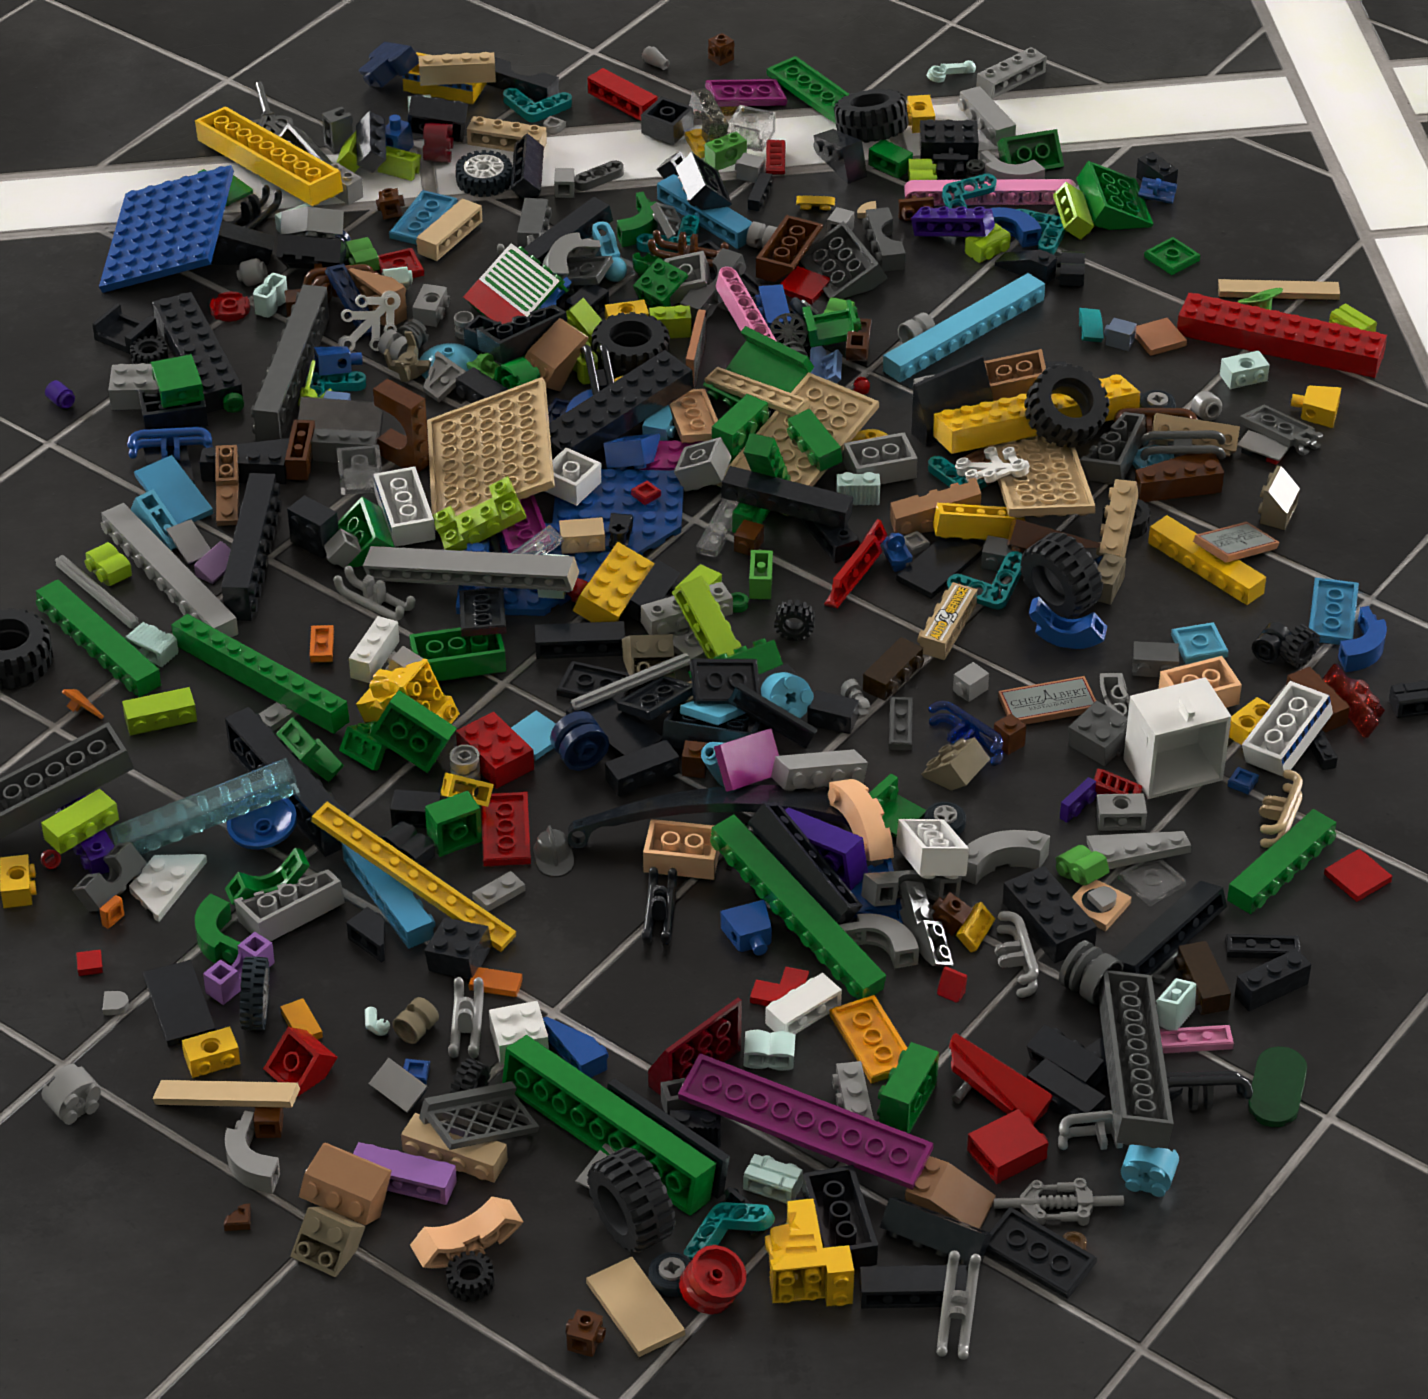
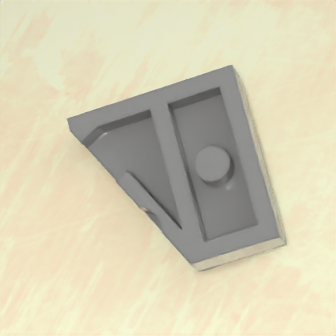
M656 202L651 206L654 212L652 215L660 223L667 238L670 239L679 229L681 219L674 206Z
M437 351L433 366L430 367L428 372L429 377L423 386L424 392L439 403L456 387V378L466 371Z

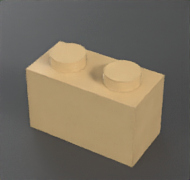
M602 517L559 521L562 554L605 551V532Z

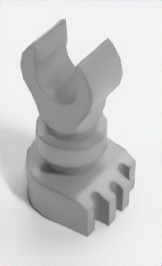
M849 679L845 681L841 686V695L859 700L860 716L869 714L866 708L870 707V703L863 697L861 686L857 680Z

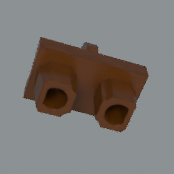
M914 195L911 196V199H899V220L905 219V221H910L921 207L929 206L934 208V198H917Z

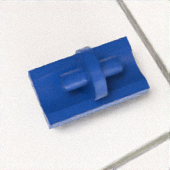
M1143 177L1138 197L1173 204L1177 184L1161 181L1158 178L1155 180Z
M890 533L889 537H886L880 546L884 551V555L888 558L893 571L897 572L903 570L906 567V563L912 562L913 557L905 544L904 536L900 533Z

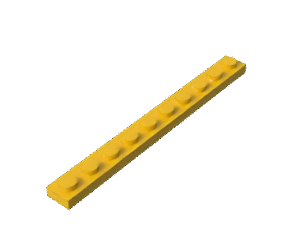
M326 802L312 816L311 822L452 919L488 926L492 946L498 951L502 952L516 937L514 929L329 802Z

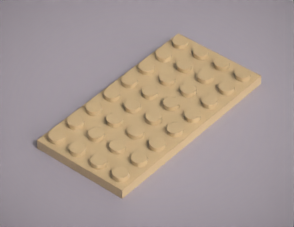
M809 372L791 392L792 394L809 399L810 406L807 409L810 408L840 445L841 452L844 450V443L851 442L879 408V401ZM776 410L756 434L775 438L785 466H787V471L791 476V481L814 486L826 470L820 472L815 465L812 466L805 452L802 453L798 448L797 442L794 439L791 440L788 436V418L792 416ZM745 447L729 464L726 473L730 466L751 471L743 453ZM722 482L717 484V486L722 488Z
M1034 436L987 446L996 447L998 457L1003 463H1010L1009 460L1004 459L1003 449L1014 447L1017 458L1027 460L1030 465L1029 472L1025 476L1013 477L1012 474L997 479L1009 517L1066 516L1067 514L1083 516L1095 513V503L1075 447L1068 448L1067 445L1058 447L1056 443L1052 442L1050 444L1046 442L1043 436Z

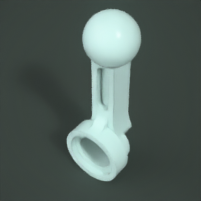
M969 60L964 63H941L940 66H932L928 70L927 77L934 82L941 83L944 82L947 74L974 73L976 65Z

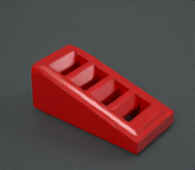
M767 140L766 173L785 174V140Z
M1097 769L1094 778L1096 781V796L1097 794H1128L1129 791H1133L1132 794H1141L1142 785L1103 769Z

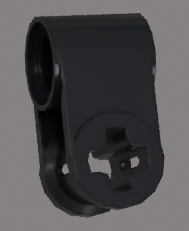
M611 513L609 523V547L611 549L614 548L617 542L628 547L633 528V514Z

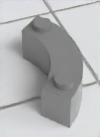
M1100 673V688L1105 705L1128 718L1130 698L1127 693L1123 673Z
M1006 830L982 836L966 845L969 848L967 874L960 877L962 880L976 885L985 875L995 871L997 866L1008 864L1010 867L1037 869L1043 865L1049 855L1050 835L1038 831Z

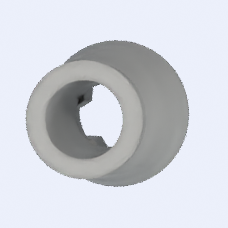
M648 46L642 53V59H644L645 63L659 67L662 70L667 69L670 61L656 47Z

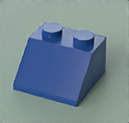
M660 433L624 436L603 443L607 468H615L621 471L627 470L628 466H634V469L647 468L646 464L654 462Z

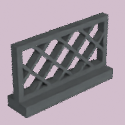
M512 1081L424 1098L419 1116L423 1124L430 1123L449 1150L536 1133L539 1129V1125L516 1097L517 1087ZM513 1106L516 1111L507 1108ZM492 1111V1112H495V1113H494V1116H493V1115H490V1114H487V1113H484V1112ZM501 1114L512 1119L508 1121L497 1116ZM464 1116H472L473 1118L470 1120L464 1118ZM476 1118L490 1122L489 1126L476 1122ZM449 1120L451 1122L450 1124H447L441 1121ZM515 1120H518L526 1123L527 1125L522 1126L514 1122ZM454 1123H458L467 1126L468 1128L467 1130H464L453 1125ZM493 1124H495V1125H498V1126H501V1127H504V1128H507V1129H505V1130H499V1129L493 1128L492 1126H493ZM471 1129H475L484 1132L485 1134L479 1135L470 1131ZM449 1133L461 1136L463 1138L453 1140Z

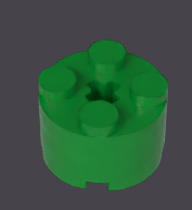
M524 357L500 365L494 373V380L508 389L540 378L539 369L533 367Z

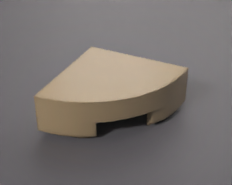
M876 201L861 205L857 211V218H866V210L877 209Z

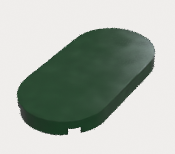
M1279 1046L1268 1048L1259 1055L1252 1081L1253 1096L1248 1100V1110L1260 1124L1269 1127L1285 1126V1123L1293 1122L1297 1118L1307 1073L1306 1060L1300 1053L1291 1048Z

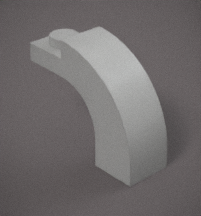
M988 150L982 151L980 154V160L985 163V174H992L997 180L1045 179V168L1035 160L1014 165L1001 162Z
M580 233L564 235L552 245L543 261V265H546L553 272V276L558 274L564 279L569 274L567 259L570 257H595L601 247L600 240L589 238L582 240Z
M857 914V922L839 925L857 945L870 944L884 949L890 955L894 968L918 965L919 947L912 932L899 921L879 914Z
M244 1111L241 1120L236 1122L235 1129L227 1128L225 1133V1148L229 1169L234 1177L243 1185L257 1191L273 1194L280 1177L279 1158L261 1155L249 1148L255 1134L254 1112Z

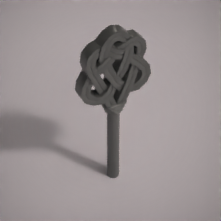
M257 82L256 89L263 113L261 119L252 120V122L279 136L288 123L293 125V119L287 116H275V113L270 111L263 83Z

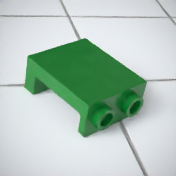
M846 300L847 309L818 315L812 314L810 306L802 307L803 319L807 327V336L811 347L847 341L848 331L858 332L862 330L857 308L852 306L851 300Z
M192 354L151 362L153 380L157 383L163 408L204 400L202 382Z
M293 717L276 733L303 763L329 782L343 768L344 764L320 739L314 740Z

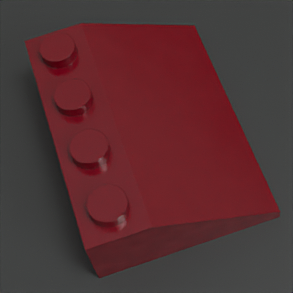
M736 998L665 1049L648 1069V1086L661 1096V1082L680 1078L686 1079L699 1054L726 1062L741 1051L742 1000Z

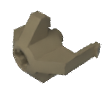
M412 331L404 332L408 348L406 353L399 356L398 360L391 359L388 349L384 353L388 369L399 373L402 382H408L419 377L429 370L431 366L430 360L418 359V348Z

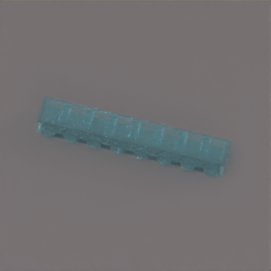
M284 758L110 827L115 846L118 843L131 842L139 854L142 855L238 816L245 815L278 800L290 797L300 791L294 771L287 758Z

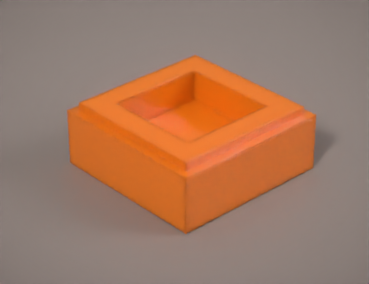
M117 895L99 909L102 926L107 929L125 915L122 898Z

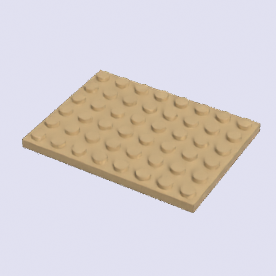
M543 377L427 420L432 515L451 506L457 516L492 498L489 486L507 476L511 480L519 500L555 487L546 383Z

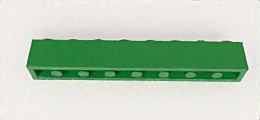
M57 579L36 590V605L38 609L46 613L53 623H57L66 635L69 634L78 646L86 649L89 656L97 659L104 669L107 668L116 680H120L129 692L132 691L135 695L141 697L161 686L159 669L60 580Z

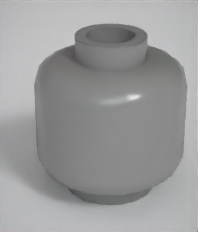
M257 258L241 262L239 270H237L238 280L240 282L243 281L247 287L263 283L265 277L268 276L265 263Z
M1202 391L1193 398L1191 407L1198 417L1205 421H1212L1220 415L1222 402L1213 393Z

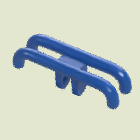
M201 427L150 429L132 433L128 438L127 446L131 459L137 457V451L140 448L161 447L162 459L168 457L167 446H174L175 460H180V446L202 445L205 448L213 447L211 433ZM194 435H199V436H197V437H179V436H194ZM157 437H161V438H159V439H142V440H138V439H141V438H157Z

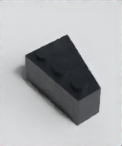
M835 129L813 135V147L816 154L847 184L867 177L861 140Z

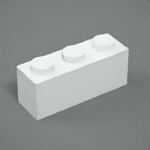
M377 616L349 657L351 678L367 683L373 680V675L382 668L400 641L398 621Z
M821 973L814 978H810L800 987L792 989L780 999L772 1001L766 1007L765 1024L774 1032L785 1031L797 1034L828 1015L830 1009L841 1006L842 989L824 973Z

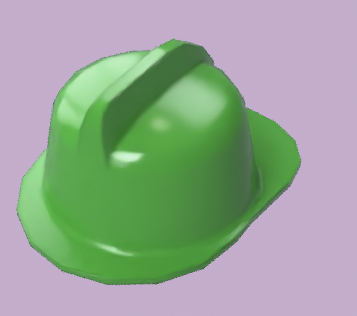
M1283 288L1268 289L1249 298L1238 300V302L1271 310L1272 298L1281 294Z

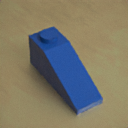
M547 1016L543 1018L548 1034V1042L563 1060L590 1078L607 1070L608 1052L603 1045H599L594 1037Z

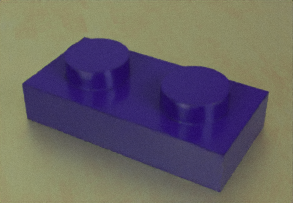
M1088 777L1061 802V820L1068 823L1074 816H1078L1087 804H1091L1096 797L1095 780Z

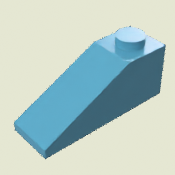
M669 405L645 419L642 425L643 435L660 433L659 441H669L670 438H674L675 426H673Z
M154 489L136 497L131 507L132 512L171 551L176 549L177 546L166 529L177 525V523Z

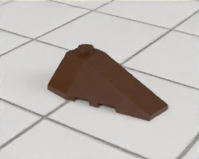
M1015 519L1011 521L1007 545L1012 547V551L1023 554L1025 550L1047 534L1064 532ZM1067 534V537L1072 536L1076 539V542L1081 543L1084 549H1097L1100 547L1101 543Z

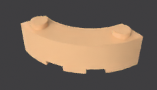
M854 779L829 782L828 798L830 806L835 807L843 814L853 834L863 837L866 860L875 861L894 858L890 828H885L882 819L884 811L877 798L872 799L869 795V788Z
M492 1196L476 1212L458 1222L440 1227L424 1226L410 1246L423 1268L448 1267V1262L450 1260L453 1261L455 1255L461 1258V1252H466V1255H470V1251H475V1256L479 1252L484 1255V1249L496 1241L499 1244L504 1242L521 1226L523 1220L510 1200Z

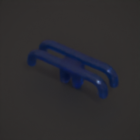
M937 701L929 706L928 711L932 714L939 710H947L958 717L956 718L948 713H940L929 719L931 726H935L940 722H947L954 727L947 736L948 742L952 744L960 738L968 740L975 737L981 745L994 754L990 760L992 766H997L1003 760V739L998 732L949 701Z

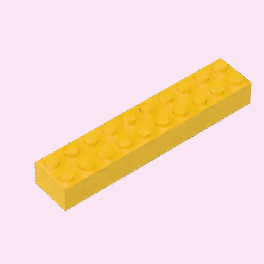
M226 106L195 120L198 141L311 206L318 205L320 202L333 198L343 192L340 170Z
M1111 375L1108 378L1099 379L1102 382L1101 387H1105L1107 391L1105 397L1109 398V413L1105 419L1106 421L1114 420V415L1120 409L1140 407V391L1121 375ZM1019 394L1017 397L1000 398L992 402H981L973 406L966 405L954 410L946 409L934 414L933 436L951 454L1038 435L1036 434V429L1030 427V419H1027L1025 415L1024 402L1027 398L1026 394ZM1064 394L1051 395L1054 406L1062 414L1073 418L1082 417L1081 409L1074 399Z

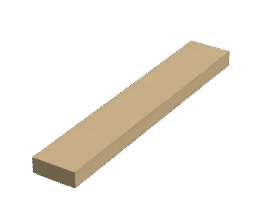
M1218 279L1219 297L1249 298L1268 289L1283 288V292L1273 298L1340 299L1339 282Z
M716 367L704 379L705 383L712 384L719 390L741 398L749 394L768 402L769 408L791 416L805 411L810 406L809 399L720 367Z
M161 1080L152 1099L155 1105L292 1108L300 1087L298 1083Z

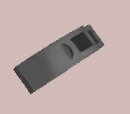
M904 881L899 886L905 907L899 912L903 924L912 932L917 941L919 953L932 966H954L942 922L934 921L924 884L922 882Z

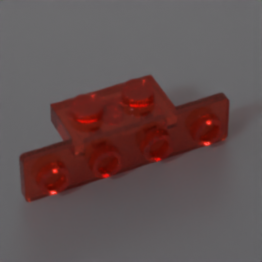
M1333 664L1323 677V680L1334 689L1335 693L1343 701L1347 702L1350 707L1348 717L1362 736L1368 738L1379 724L1377 717H1381L1385 710L1381 706L1379 698L1373 695L1365 681L1348 678L1338 664Z

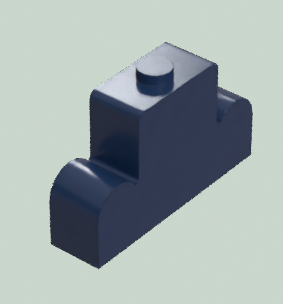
M383 42L370 53V61L361 67L359 72L369 86L381 88L396 75L403 76L418 65L419 56L411 46Z

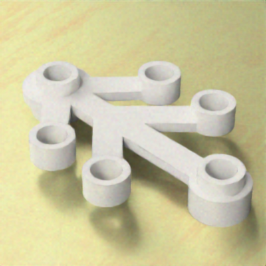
M386 291L381 297L358 295L355 299L357 306L361 308L367 305L380 306L375 311L343 310L341 318L344 321H365L350 336H342L338 341V346H344L346 341H350L351 346L349 350L350 352L353 351L355 342L372 326V338L369 345L371 349L379 351L378 347H373V342L380 339V317L385 312L386 325L384 332L390 326L397 331L394 325V310L399 307L401 300L394 291ZM364 297L365 303L360 305L358 301ZM390 297L394 299V303L392 305H388L387 300ZM346 312L351 313V317L349 319L344 318V314Z
M992 446L984 450L986 459L992 463L971 462L968 458L963 457L956 461L955 468L959 476L966 477L967 482L971 478L976 477L978 480L984 477L986 483H991L1009 474H1012L1013 477L1025 476L1029 472L1030 465L1027 460L1017 458L1014 447L1003 449L1004 459L1010 461V463H1003L998 457L996 447Z

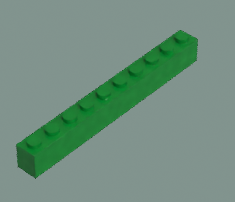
M189 614L184 615L171 624L172 633L176 637L177 645L180 649L277 703L286 705V708L334 734L350 722L346 700Z
M735 815L712 827L710 837L712 847L719 851L725 857L726 862L740 873L741 878L755 889L758 897L764 899L770 905L773 913L779 915L785 921L788 929L794 931L800 937L803 945L809 947L815 953L818 961L825 964L831 970L833 977L845 985L851 996L859 1000L875 995L884 989L886 974Z

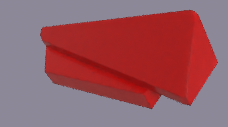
M877 519L857 550L833 578L832 591L824 603L825 606L838 608L883 552L880 545L888 535L881 520Z
M957 1033L952 1036L949 1044L952 1054V1071L1006 1114L1019 1109L1025 1117L1027 1116L1031 1119L1033 1125L1048 1111L1052 1100L1051 1093Z

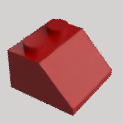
M288 1027L263 1069L278 1082L298 1083L300 1087L298 1097L325 1079L338 1057L307 1030Z

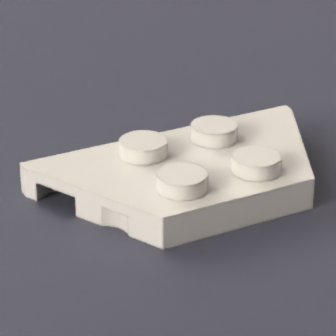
M204 854L154 855L142 869V873L129 885L130 893L141 901V905L145 909H149L153 913L156 921L160 922L207 863V857Z

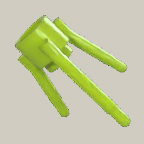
M315 360L311 361L305 388H301L298 406H300L301 397L318 398L316 391L310 388Z

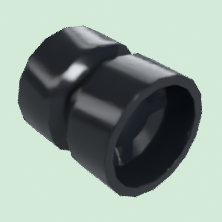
M1278 622L1269 623L1252 643L1251 649L1255 657L1264 663L1275 662L1280 656V647L1283 646L1282 642L1286 641L1287 638L1285 637L1287 634H1291L1288 628Z

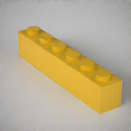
M1166 515L1150 526L1148 538L1150 545L1245 605L1250 604L1264 594L1266 576L1238 559L1226 563L1193 542L1197 533L1170 516Z

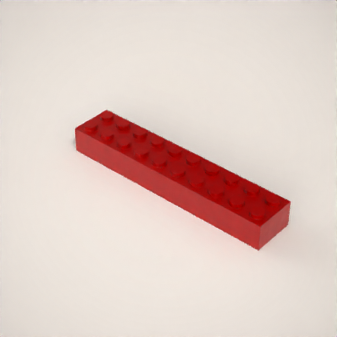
M1188 293L1178 315L1177 329L1184 337L1253 352L1260 351L1262 354L1375 378L1384 356L1387 335L1380 334L1379 332L1366 331L1356 327L1352 328L1337 323L1324 322L1277 310L1203 296L1198 293Z

